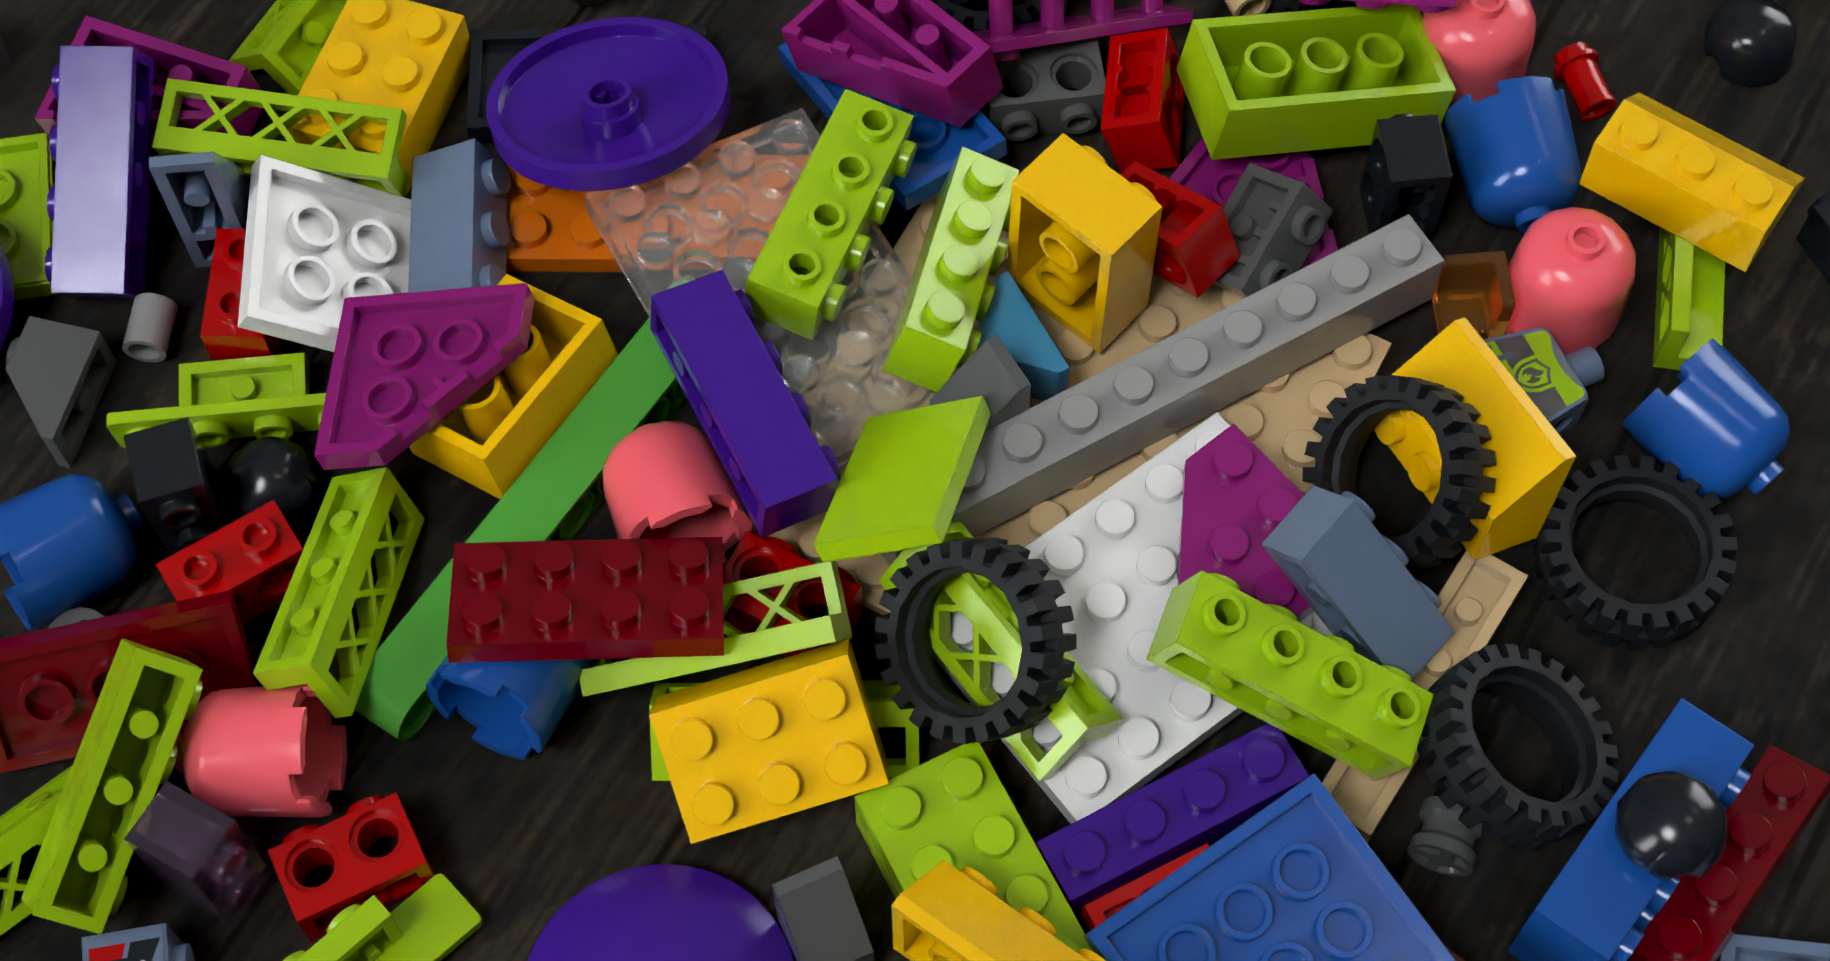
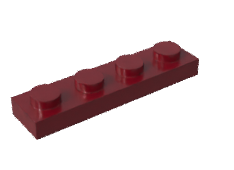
M1770 745L1751 772L1752 775L1730 807L1726 809V852L1711 872L1703 878L1699 879L1696 876L1679 878L1680 882L1659 913L1654 915L1642 932L1644 936L1630 955V961H1717L1829 793L1830 775Z

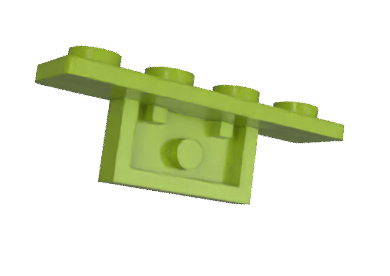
M305 352L179 364V406L111 412L106 415V427L123 448H126L123 435L189 417L204 447L221 446L226 444L230 438L255 436L261 439L273 436L287 439L294 432L319 430L326 393L310 394V363Z
M436 874L391 913L374 895L362 905L353 904L345 908L330 922L327 934L306 952L299 950L290 954L283 961H441L482 926L483 921L479 913L443 874Z

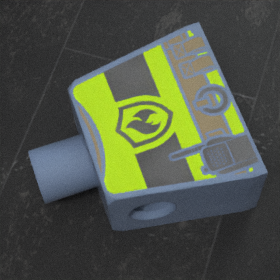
M1541 327L1483 339L1560 436L1569 432L1578 424L1589 401L1584 387L1604 379L1602 360L1593 347L1586 346L1564 355L1550 331Z

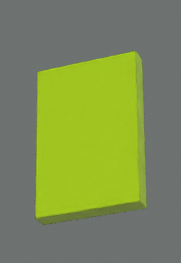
M47 133L0 139V244L6 253L13 276L14 301L56 295L51 293V283L48 281L45 273L46 252L49 247H53V222L48 215L47 196L51 186L55 185L56 161L52 158L50 152L49 135Z
M983 396L867 418L813 543L822 562H832L943 543L991 416V411Z

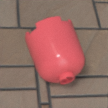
M1461 0L1456 8L1451 7L1446 11L1438 13L1423 12V26L1427 36L1437 48L1456 89L1448 109L1467 94H1472L1473 102L1475 103L1485 97L1498 94L1497 82L1505 79L1525 77L1536 31V15L1530 0Z
M1567 207L1549 211L1534 221L1519 242L1498 288L1496 311L1504 331L1507 334L1541 327L1550 331L1564 355L1586 346H1591L1596 350L1615 331L1635 281L1636 252L1629 235L1612 218L1593 209Z
M683 421L650 423L627 434L614 445L603 466V489L618 539L722 537L724 567L728 562L725 552L734 546L738 540H741L746 531L751 533L752 522L705 431Z
M307 684L274 690H266L264 686L210 692L198 702L193 715L185 724L183 733L178 734L174 744L178 748L175 761L177 771L183 774L193 799L212 814L223 816L305 818L329 816L333 812V807L329 802H326L329 791L343 790L347 765L346 726L332 725L331 713Z

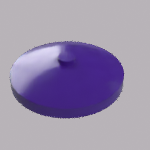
M614 17L587 21L560 29L535 41L520 51L502 68L491 85L487 96L486 117L498 154L506 164L522 176L546 186L565 190H614L660 178L686 165L701 154L715 140L725 125L731 107V93L726 66L721 55L700 34L665 20L644 17Z
M652 864L633 867L611 874L587 886L573 896L555 913L544 927L527 961L794 960L786 938L775 919L745 889L721 875L704 869L675 864Z

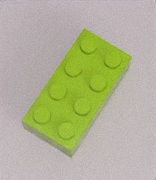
M1390 4L1378 9H1366L1355 6L1194 19L1176 69L1211 160L1371 145L1378 119H1389L1398 114H1413L1415 116L1438 114L1441 124L1456 92L1437 48L1427 36L1420 11L1416 10L1414 5Z
M980 743L962 744L889 779L888 785L854 796L856 824L895 899L928 871L945 860L959 871L967 866L980 872L997 888L998 894L996 897L1019 912L1022 907H1027L1039 913L1056 929L1057 934L1054 937L1078 953L1081 948L1093 951L1084 939L1086 935Z

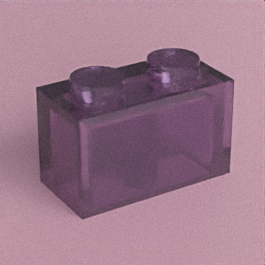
M168 781L165 782L124 838L160 884L225 922L236 907L241 908L254 897L262 881V870L266 866L234 819Z

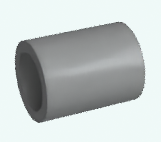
M141 293L135 296L122 345L123 351L128 356L144 362H161L165 360L178 311L177 304L170 298L155 293Z

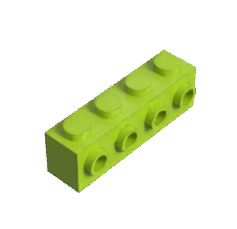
M845 88L747 277L745 294L752 306L754 317L810 340L814 339L823 319L831 322L835 320L847 291V287L841 283L848 270L858 273L867 255L871 238L865 236L871 222L878 225L883 223L895 192L889 186L895 175L905 178L917 150V143L909 141L913 115Z
M962 146L939 192L882 371L937 393L950 379L957 364L962 366L977 350L982 332L972 327L974 320L982 321L988 310L995 286L986 283L988 274L996 275L1008 247V241L999 237L1001 230L1009 231L1012 181L1018 176V169Z
M1200 571L1172 588L1146 660L1375 780L1412 766L1434 694L1412 683L1411 677L1406 672L1392 666L1376 664L1356 653L1353 645L1348 641L1333 635H1322L1298 622L1296 615L1290 610L1275 604H1264L1243 593L1235 581L1224 575Z
M123 638L121 639L21 897L33 916L102 934L108 916L116 914L125 895L128 878L124 874L134 849L139 850L142 847L150 830L153 812L149 809L159 784L163 785L166 783L173 770L178 748L174 744L183 720L190 719L199 702L202 692V681L199 679L203 669L186 659Z

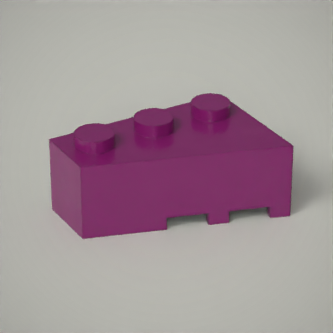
M813 0L781 29L798 71L960 128L1003 89L991 46L931 0Z
M85 16L71 46H132L154 58L151 149H153L152 144L168 78L262 91L246 66L89 16ZM52 84L34 118L49 137L52 127L57 124L58 100L54 96ZM183 98L176 127L194 129L215 113L206 100ZM217 102L221 109L229 105L228 103ZM250 107L230 121L239 135H251L263 108ZM224 126L215 131L228 134Z

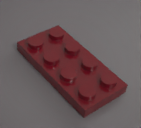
M722 537L454 543L446 642L449 663L724 656Z
M232 590L0 639V773L76 757L122 638L186 659L203 669L199 679L202 681V692L199 701L210 692L218 690L260 687L259 680L253 674L255 666ZM186 719L183 720L182 726L178 734L183 733L185 724L187 722Z

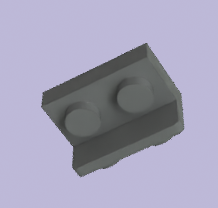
M1249 163L1223 208L1240 258L1213 285L1246 298L1299 271L1314 243L1321 237L1325 224L1332 214L1331 207L1305 183Z

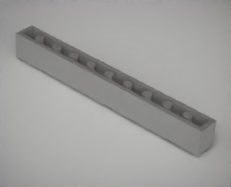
M1408 214L991 428L983 434L951 522L961 521L975 538L1429 301L1433 297L1445 260ZM903 550L882 553L890 566Z

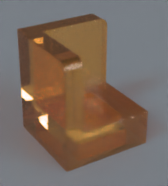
M1505 251L1452 254L1442 257L1445 261L1432 297L1438 334L1454 320L1465 317L1482 339L1504 335L1515 308V297Z

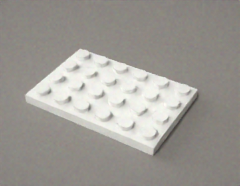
M1218 412L1025 547L1031 551L1028 559H1041L1050 568L1043 579L1059 580L1066 592L1057 598L1055 602L1057 607L1071 605L1074 620L1063 623L1062 628L1063 633L1077 635V649L1068 652L1123 718L1108 736L1082 743L1050 779L1040 782L1008 742L1001 738L1002 742L1070 824L1140 789L1244 711L1146 660L1172 588L1178 585V552L1185 461L1230 427ZM1314 611L1300 622L1322 635H1333ZM950 612L951 638L960 649L973 650V625L962 612ZM932 649L934 660L968 701L978 706ZM991 662V687L1002 699L1013 685L1014 675L1004 663ZM1048 717L1033 723L1032 738L1043 752L1047 754L1062 738V734Z

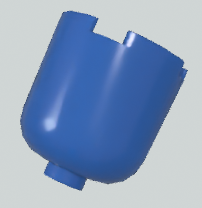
M1526 76L1499 81L1496 83L1498 94L1485 97L1475 103L1473 102L1472 94H1467L1454 103L1446 113L1444 121L1466 196L1475 214L1486 223L1504 228H1517L1518 232L1525 233L1534 221L1549 211L1569 207L1575 201L1582 185L1579 182L1582 176V168L1563 89L1555 90L1552 79L1548 77Z
M1712 338L1679 367L1682 371L1676 377L1682 383L1674 391L1666 396L1659 388L1655 389L1626 418L1623 426L1631 433L1629 436L1652 457H1655L1663 467L1667 461L1676 465L1680 469L1676 478L1684 483L1690 476L1701 484L1698 491L1700 496L1704 497L1714 492L1720 500L1728 499L1745 487L1756 495L1784 469L1775 459L1788 444L1791 431L1789 419L1778 402L1724 346L1722 347Z
M70 474L56 478L0 503V560L15 584L3 592L28 631L40 626L47 627L57 616L65 611L83 607L117 588L130 578L136 567L138 546L133 532L142 528L143 524L136 508L126 493L114 498L106 486L88 475Z
M447 654L426 683L429 699L444 718L449 720L456 711L466 721L477 727V730L471 737L472 740L501 755L524 760L532 749H535L537 753L542 752L581 688L579 678L582 670L591 668L594 661L593 659L449 663Z

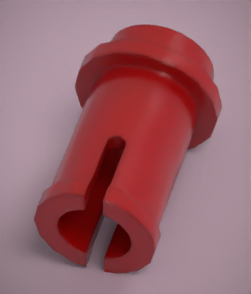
M1578 42L1566 46L1555 55L1554 62L1556 66L1553 69V74L1558 81L1565 82L1579 109L1581 119L1586 122L1595 121L1613 111L1617 106L1615 97L1611 95L1597 66L1600 57L1597 51L1588 48L1584 42Z

